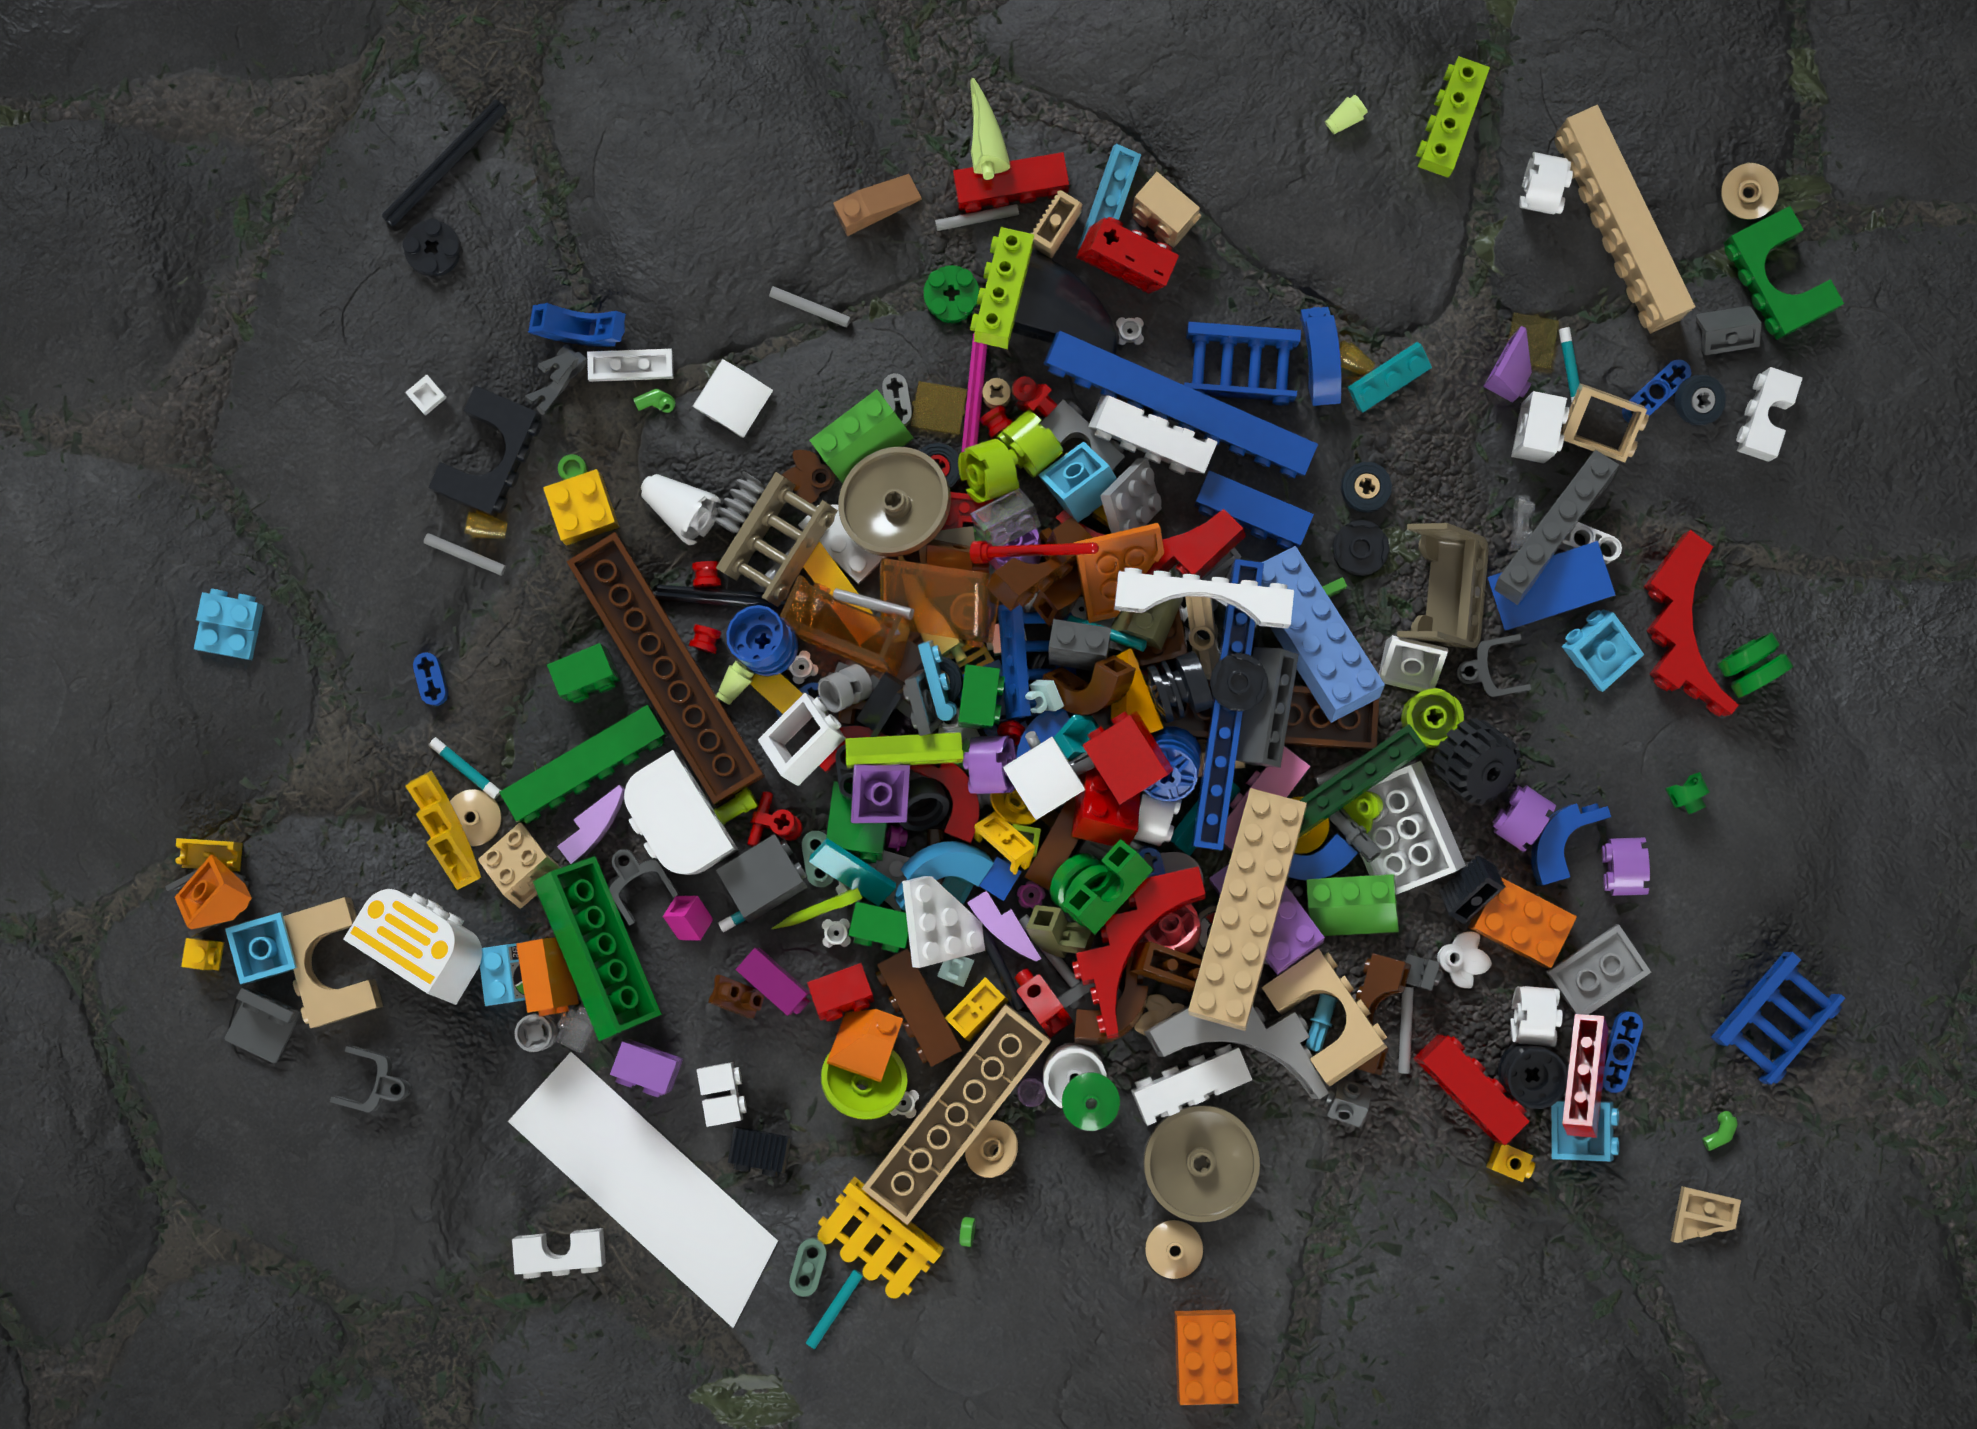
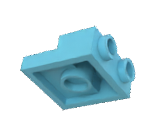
M211 589L210 594L202 592L196 618L199 621L194 649L252 660L264 605L255 602L256 597L239 594L238 599L227 597L228 592L218 589Z
M1604 609L1602 611L1596 610L1589 614L1586 618L1588 623L1582 629H1574L1569 632L1565 638L1567 642L1562 646L1576 667L1582 669L1597 690L1602 692L1644 655L1613 612Z
M1557 1101L1551 1106L1552 1159L1610 1162L1614 1160V1155H1619V1138L1613 1137V1126L1619 1125V1109L1613 1108V1102L1601 1101L1597 1138L1567 1135L1562 1124L1565 1101Z

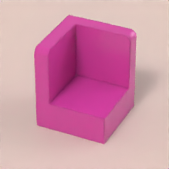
M675 896L663 915V918L679 940H701L713 921L712 916L698 896Z

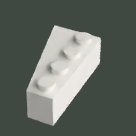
M1100 397L1088 426L1096 430L1095 436L1106 441H1110L1111 438L1121 442L1119 445L1121 448L1133 453L1138 449L1146 453L1144 458H1148V460L1160 464L1162 460L1170 464L1169 469L1182 475L1185 472L1205 473L1217 441L1210 438H1194V431L1175 425L1172 428L1169 426L1168 420L1152 414L1146 416L1144 415V410L1114 397Z
M1230 1044L1215 1049L1216 1055L1205 1059L1204 1055L1189 1060L1190 1066L1180 1070L1178 1066H1174L1162 1071L1163 1077L1152 1081L1150 1076L1135 1082L1136 1088L1131 1089L1144 1123L1147 1126L1157 1122L1156 1117L1160 1115L1161 1117L1174 1115L1183 1109L1182 1106L1199 1104L1209 1099V1095H1219L1251 1081V1075L1239 1047L1232 1048Z

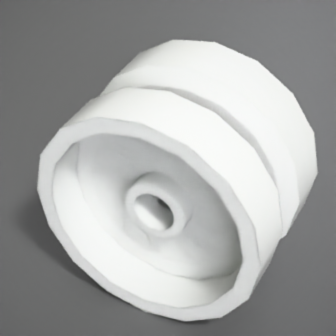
M1066 1043L1055 1048L1048 1055L1043 1066V1082L1048 1097L1058 1107L1062 1108V1094L1066 1085L1071 1081V1078H1069L1071 1074L1077 1073L1080 1075L1094 1072L1107 1077L1100 1056L1091 1047L1075 1043ZM1090 1098L1086 1101V1106L1088 1108L1093 1107L1097 1101Z

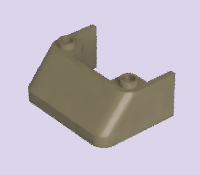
M1449 523L1407 524V530L1421 535L1419 551L1426 560L1431 561L1426 615L1417 616L1411 625V631H1398L1397 637L1432 645L1476 648L1480 643L1489 553L1487 540L1481 535Z

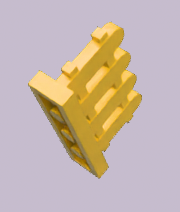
M854 1176L843 1190L846 1197L840 1194L835 1200L839 1203V1206L828 1219L823 1216L819 1220L818 1224L822 1227L818 1231V1239L824 1244H830L835 1238L842 1242L844 1246L840 1251V1256L845 1262H852L857 1256L867 1262L863 1268V1275L866 1279L875 1280L880 1274L887 1278L889 1282L886 1285L885 1292L888 1297L898 1298L903 1292L909 1295L913 1289L909 1284L921 1269L925 1273L929 1270L931 1265L927 1263L928 1260L934 1264L941 1256L944 1247L911 1221L906 1225L862 1190L864 1183ZM862 1206L869 1214L867 1215L859 1207ZM854 1215L862 1223L852 1236L849 1237L841 1230ZM882 1225L887 1226L892 1232L887 1231ZM878 1234L884 1239V1242L872 1256L864 1248L872 1237ZM906 1242L914 1248L913 1251L905 1245ZM899 1251L907 1259L898 1271L894 1273L886 1266Z

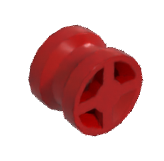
M1003 405L990 410L980 418L982 425L987 426L989 429L988 434L991 439L997 438L1013 422L1012 419L1007 418L1005 414L1006 409Z
M701 561L692 563V570L695 572L693 587L709 588L720 586L721 579L718 577V569H716L719 562Z
M694 624L693 631L695 635L690 640L688 646L703 652L716 654L717 647L715 644L717 639L721 637L722 632L710 627Z

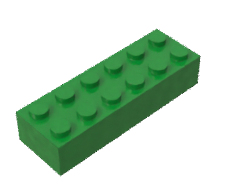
M594 856L550 871L534 880L533 884L598 1040H604L662 1015L596 857Z

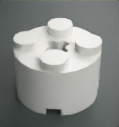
M1533 152V158L1529 159L1522 187L1526 191V197L1520 196V208L1553 215L1555 213L1561 214L1565 203V197H1562L1564 187L1569 188L1573 176V171L1570 170L1571 161H1568L1567 158Z
M1141 791L1138 832L1134 839L1160 846L1164 841L1170 842L1174 831V826L1170 824L1173 814H1178L1182 800L1160 801L1152 798L1145 791Z
M1530 986L1516 987L1511 1008L1514 1009V1018H1511V1038L1513 1042L1529 1045L1556 1046L1557 1031L1555 1027H1561L1562 1010L1557 1009L1560 999L1559 989Z

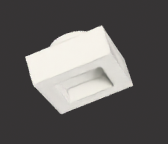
M425 375L405 392L425 416L447 398L428 375Z

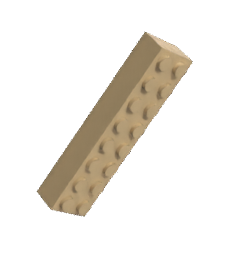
M1595 105L1568 117L1555 134L1556 148L1559 153L1564 154L1568 161H1571L1570 170L1573 171L1572 178L1576 179L1580 187L1578 189L1580 198L1584 203L1588 204L1592 212L1590 214L1592 223L1596 228L1600 229L1603 235L1602 242L1604 248L1608 253L1612 254L1615 260L1614 267L1616 273L1620 278L1624 279L1627 285L1626 292L1628 298L1632 303L1636 304L1639 310L1638 317L1640 323L1651 334L1680 321L1695 308V305L1599 106Z
M1250 788L1188 1009L1190 1016L1246 1031L1307 803Z
M1005 1003L869 1177L862 1190L908 1225L1051 1042V1039Z

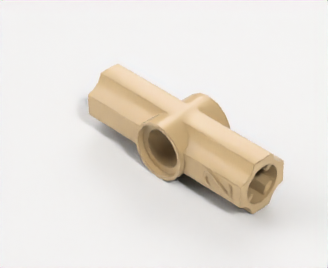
M1186 596L1190 627L1189 642L1201 663L1206 679H1210L1211 672L1219 661L1218 628L1214 620L1212 598ZM1205 630L1210 634L1211 638L1203 640L1198 637L1197 631Z

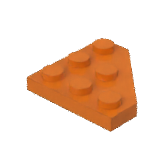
M1158 523L1074 542H1094L1099 546V551L1096 554L1076 555L1086 617L1089 623L1117 617L1121 612L1114 610L1119 571L1124 572L1125 568H1137L1142 570V574H1146L1155 561L1158 562L1162 557L1164 548L1161 528Z

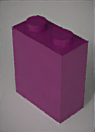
M760 947L754 948L735 969L787 1016L793 1012L796 1015L800 1014L810 1002L807 999L810 992Z

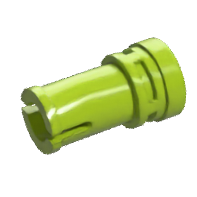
M746 787L737 793L735 798L715 808L714 812L720 822L725 825L741 813H747L759 805L751 791Z

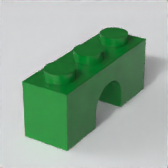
M1121 839L1101 860L1107 867V875L1102 884L1090 889L1081 882L1062 903L1079 922L1094 934L1101 929L1153 871L1152 867L1139 853Z

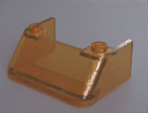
M798 575L780 614V618L791 631L808 643L879 672L885 673L887 671L897 677L902 666L910 632L907 620L898 614H891V617L884 616V618L838 601L829 594L831 590L828 587L819 583H815L812 586L803 576Z

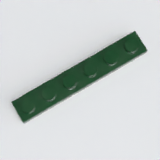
M1410 724L1299 800L1307 803L1299 838L1427 750Z

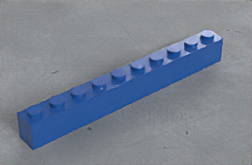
M1062 331L1056 333L1044 361V365L1049 367L1048 372L1064 378L1065 374L1074 377V383L1081 387L1090 389L1092 385L1101 389L1100 394L1102 396L1122 398L1132 406L1153 412L1152 415L1179 423L1178 427L1191 431L1195 430L1204 434L1203 439L1210 438L1215 440L1217 445H1219V442L1225 443L1230 446L1228 450L1237 455L1244 456L1245 453L1255 457L1254 462L1262 466L1270 467L1273 464L1281 468L1279 473L1295 479L1296 475L1304 476L1318 446L1313 441Z
M1235 559L1232 565L1230 583L1241 584V580L1257 581L1258 586H1261L1264 563ZM1228 603L1226 606L1219 661L1235 653L1251 655L1256 622L1243 611ZM1214 697L1192 846L1221 851L1224 845L1243 711L1228 710L1219 705Z

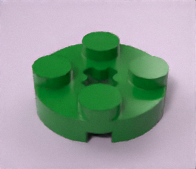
M949 265L930 273L924 286V302L927 309L937 319L947 323L960 322L966 319L977 307L979 286L971 271L959 266ZM950 287H953L955 291L960 293L955 296L954 301H949V297L943 295Z

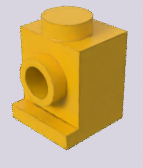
M186 938L181 967L220 971L225 942Z
M1495 1143L1486 1167L1523 1182L1525 1177L1528 1179L1531 1177L1535 1168V1162L1531 1161L1533 1158L1531 1154L1507 1144L1504 1146ZM1517 1158L1519 1160L1518 1166L1512 1169L1510 1162L1512 1159Z

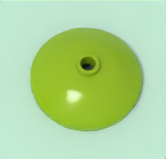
M894 1050L891 1053L881 1082L827 1064L830 1053L827 1055L821 1071V1085L828 1101L841 1113L857 1119H875L893 1111L903 1099L907 1087V1072L902 1059ZM862 1084L866 1087V1089L861 1090L857 1087V1085Z

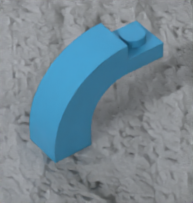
M947 841L930 845L918 851L902 866L901 871L907 878L906 880L923 876H932L935 880L947 876H957L979 886L994 862L986 852L973 845L958 841ZM901 882L897 887L894 899L900 908L906 911L903 884Z

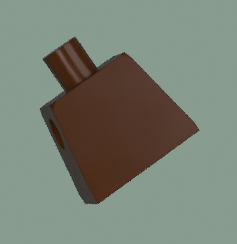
M935 539L926 545V598L968 593L972 591V578H989V562L986 564H974L970 558V546Z

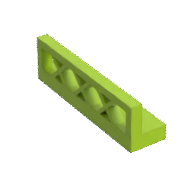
M961 732L922 736L902 735L845 738L847 768H854V765L859 764L922 765L963 762Z

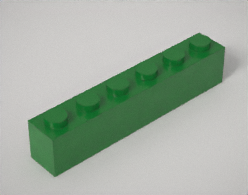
M646 705L499 793L515 821L520 823L525 821L526 824H529L541 817L540 811L545 808L555 809L566 802L564 797L574 792L575 795H578L591 787L589 783L599 777L601 781L615 773L613 768L624 763L627 766L640 758L638 755L640 752L647 748L649 751L659 748L664 744L663 739L668 737L653 709Z

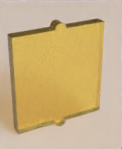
M1514 312L1508 341L1521 326L1525 327L1527 330L1531 366L1550 369L1559 321L1541 318L1538 314L1530 316Z
M919 381L916 400L912 402L914 411L911 427L959 435L962 416L965 415L966 411L964 405L967 389Z

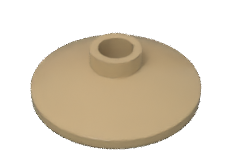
M1756 163L1742 164L1731 170L1725 177L1721 188V197L1726 209L1734 216L1746 220L1757 219L1766 215L1776 204L1779 194V186L1774 174L1765 166ZM1749 188L1752 190L1753 195L1751 198L1744 196V189Z
M466 790L450 800L470 846L483 845L497 834L501 825V810L497 801L481 790ZM469 812H473L476 816L472 823L466 820Z
M998 1120L988 1121L965 1151L966 1161L970 1169L977 1175L985 1178H993L1005 1173L1012 1166L1017 1156L1018 1140L1016 1134L1004 1122ZM998 1147V1152L994 1155L993 1152Z
M1170 1220L1157 1225L1151 1231L1146 1241L1145 1252L1147 1260L1155 1272L1166 1278L1178 1279L1188 1276L1199 1266L1203 1255V1244L1199 1234L1191 1225L1179 1220ZM1174 1245L1180 1247V1253L1177 1256L1170 1254V1248Z

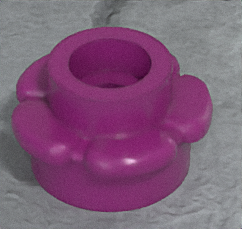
M900 824L897 826L890 825L886 835V847L894 848L895 852H898L900 847H905L908 835L907 830H903V826Z
M1028 881L1026 885H1021L1017 891L1020 905L1024 908L1031 907L1032 909H1034L1035 905L1041 906L1042 899L1045 898L1043 887H1039L1033 881ZM1033 893L1034 897L1029 898L1028 894Z

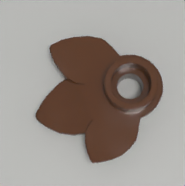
M807 450L793 451V460L796 467L785 471L782 476L796 485L793 490L796 492V495L812 504L818 499L821 492H826L833 487L835 474L829 466L820 463L815 453ZM819 474H824L826 476V481L824 483H818L816 481V477Z

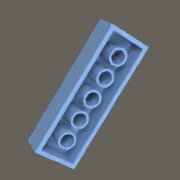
M1294 546L1262 562L1264 563L1262 587H1270L1271 583H1280L1287 585V589L1294 590L1291 625L1288 629L1270 628L1284 650L1299 654L1297 671L1330 723L1380 698L1385 686L1384 682L1297 547Z

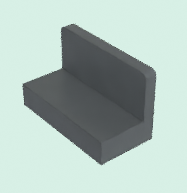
M1751 306L1696 315V321L1702 329L1701 351L1704 356L1755 348L1760 345L1762 323Z

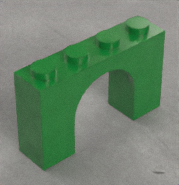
M1791 206L1730 236L1723 243L1727 258L1734 262L1738 269L1739 280L1744 286L1748 287L1752 295L1751 300L1754 307L1761 311L1765 318L1767 331L1774 335L1776 340L1835 311L1844 304L1831 279L1804 293L1796 295L1783 293L1769 282L1765 273V260L1769 251L1795 238L1804 230Z

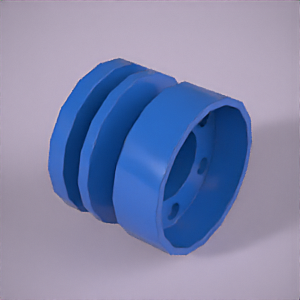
M761 605L746 607L738 612L729 623L726 635L727 645L731 653L755 674L765 677L778 675L787 670L794 662L798 652V638L794 630L771 608Z
M1164 726V729L1153 733L1152 736L1174 770L1143 791L1160 801H1177L1185 798L1195 787L1202 759L1201 746L1196 737L1189 731L1176 726Z

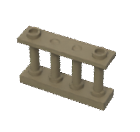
M775 472L716 569L736 581L741 574L766 589L762 598L778 607L781 601L785 600L788 596L791 585L826 529L833 524L838 510L823 500L818 507L812 505L793 493L796 486L794 483ZM786 502L811 517L803 531L778 517L780 510ZM771 526L796 541L788 555L763 541L765 534ZM756 550L781 565L773 580L748 565L750 558Z

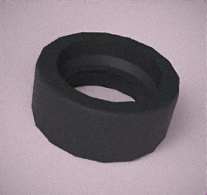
M926 777L909 781L908 807L920 799L934 798V800L922 809L907 810V822H899L901 826L913 831L926 830L936 826L945 818L949 812V801L940 782Z

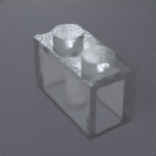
M1020 488L970 513L977 535L982 541H987L993 546H1004L1041 526L1034 504Z

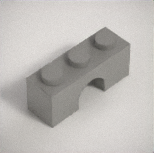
M1062 400L1040 424L1045 429L1049 428L1061 446L1071 438L1083 439L1114 472L1124 462L1123 448L1114 440L1109 442L1095 436L1096 430L1088 427L1089 423L1081 416L1083 414L1081 409L1073 402L1068 404Z

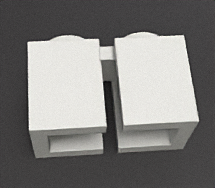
M734 1062L697 1069L701 1095L727 1090L731 1092V1095L709 1098L702 1101L706 1127L741 1121L743 1113H747L745 1097L739 1096L738 1085L742 1084L740 1068H734Z

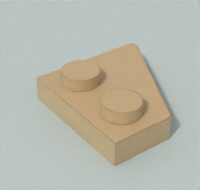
M1682 1186L1671 1241L1680 1243L1683 1240L1736 1229L1741 1200Z

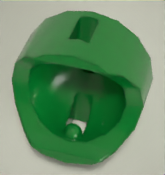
M1700 772L1690 775L1683 786L1673 785L1665 788L1674 808L1684 805L1688 814H1691L1706 807L1702 797L1710 791Z

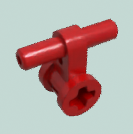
M762 792L757 812L754 811L751 819L753 826L747 843L750 847L759 844L764 828L771 829L786 841L796 840L803 831L802 822L788 810L782 809L776 811L773 815L768 814L773 799V794L770 792Z

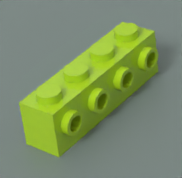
M1458 56L1454 65H1448L1443 80L1448 81L1445 90H1439L1434 103L1435 106H1438L1436 116L1430 115L1425 131L1429 132L1427 141H1421L1416 156L1420 157L1417 167L1449 178L1456 165L1490 67Z
M1001 227L999 237L993 236L990 253H993L994 256L992 263H986L983 279H987L986 288H980L977 305H981L979 314H973L970 327L971 331H975L974 342L1008 349L1033 250L1034 234Z

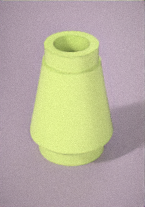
M1353 95L1351 98L1347 97L1325 121V124L1335 135L1363 120V116L1368 111L1356 95Z
M735 661L732 666L729 665L716 696L730 705L753 681L751 678L754 672L742 663Z

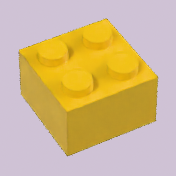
M597 469L543 487L560 539L566 546L619 528L602 474Z

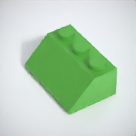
M876 389L809 441L843 484L854 466L868 455L885 448L904 447L914 438L878 389Z
M1394 874L1307 879L1309 916L1323 936L1399 932Z

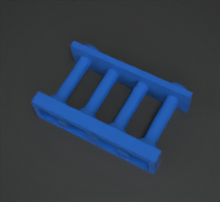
M1188 322L1186 339L1192 340L1195 348L1192 383H1184L1185 386L1208 396L1271 400L1272 404L1280 406L1289 405V402H1294L1297 397V391L1287 390L1290 350H1293V347H1297L1300 343L1301 330ZM1209 341L1220 342V345L1223 346L1220 385L1203 384L1206 344H1209ZM1237 343L1248 344V347L1251 348L1248 387L1231 386L1234 346H1237ZM1265 345L1276 346V349L1279 350L1276 389L1259 388L1262 348H1265Z
M1003 604L998 606L1002 669L1003 676H1005L1006 719H1019L1031 716V709L1037 705L1035 699L1027 700L1025 698V695L1029 692L1028 680H1042L1043 674L1055 669L1027 668L1026 652H1049L1050 640L1026 641L1024 624L1047 623L1038 612H1023L1021 605L1010 611ZM1070 612V614L1067 617H1065L1063 621H1067L1068 617L1073 614ZM1064 667L1065 669L1076 675L1075 668ZM1067 711L1069 717L1073 715H1080Z
M1783 952L1710 1037L1718 1045L1728 1046L1729 1044H1735L1765 1071L1758 1079L1764 1084L1772 1085L1773 1082L1776 1084L1785 1076L1787 1072L1785 1068L1826 1020L1834 1018L1842 1009L1840 1004L1845 999L1841 994H1831L1829 997H1826L1798 972V967H1796L1801 959L1793 952ZM1790 979L1820 1006L1810 1019L1779 993L1780 989L1778 987L1784 980ZM1766 1001H1772L1802 1028L1792 1041L1761 1015L1760 1008ZM1753 1022L1783 1049L1774 1062H1771L1742 1036L1743 1032L1741 1030L1747 1023Z

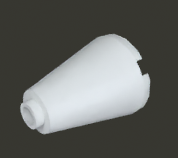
M655 474L652 477L648 476L641 485L642 498L675 534L688 545L697 543L694 539L698 535L704 537L715 523L711 517H718L719 515L716 503L721 504V500L716 495L659 474Z

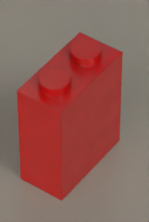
M1126 711L1111 719L1113 725L1108 729L1104 730L1100 726L1087 734L1090 740L1082 745L1119 804L1161 780L1174 770L1137 711L1130 715Z

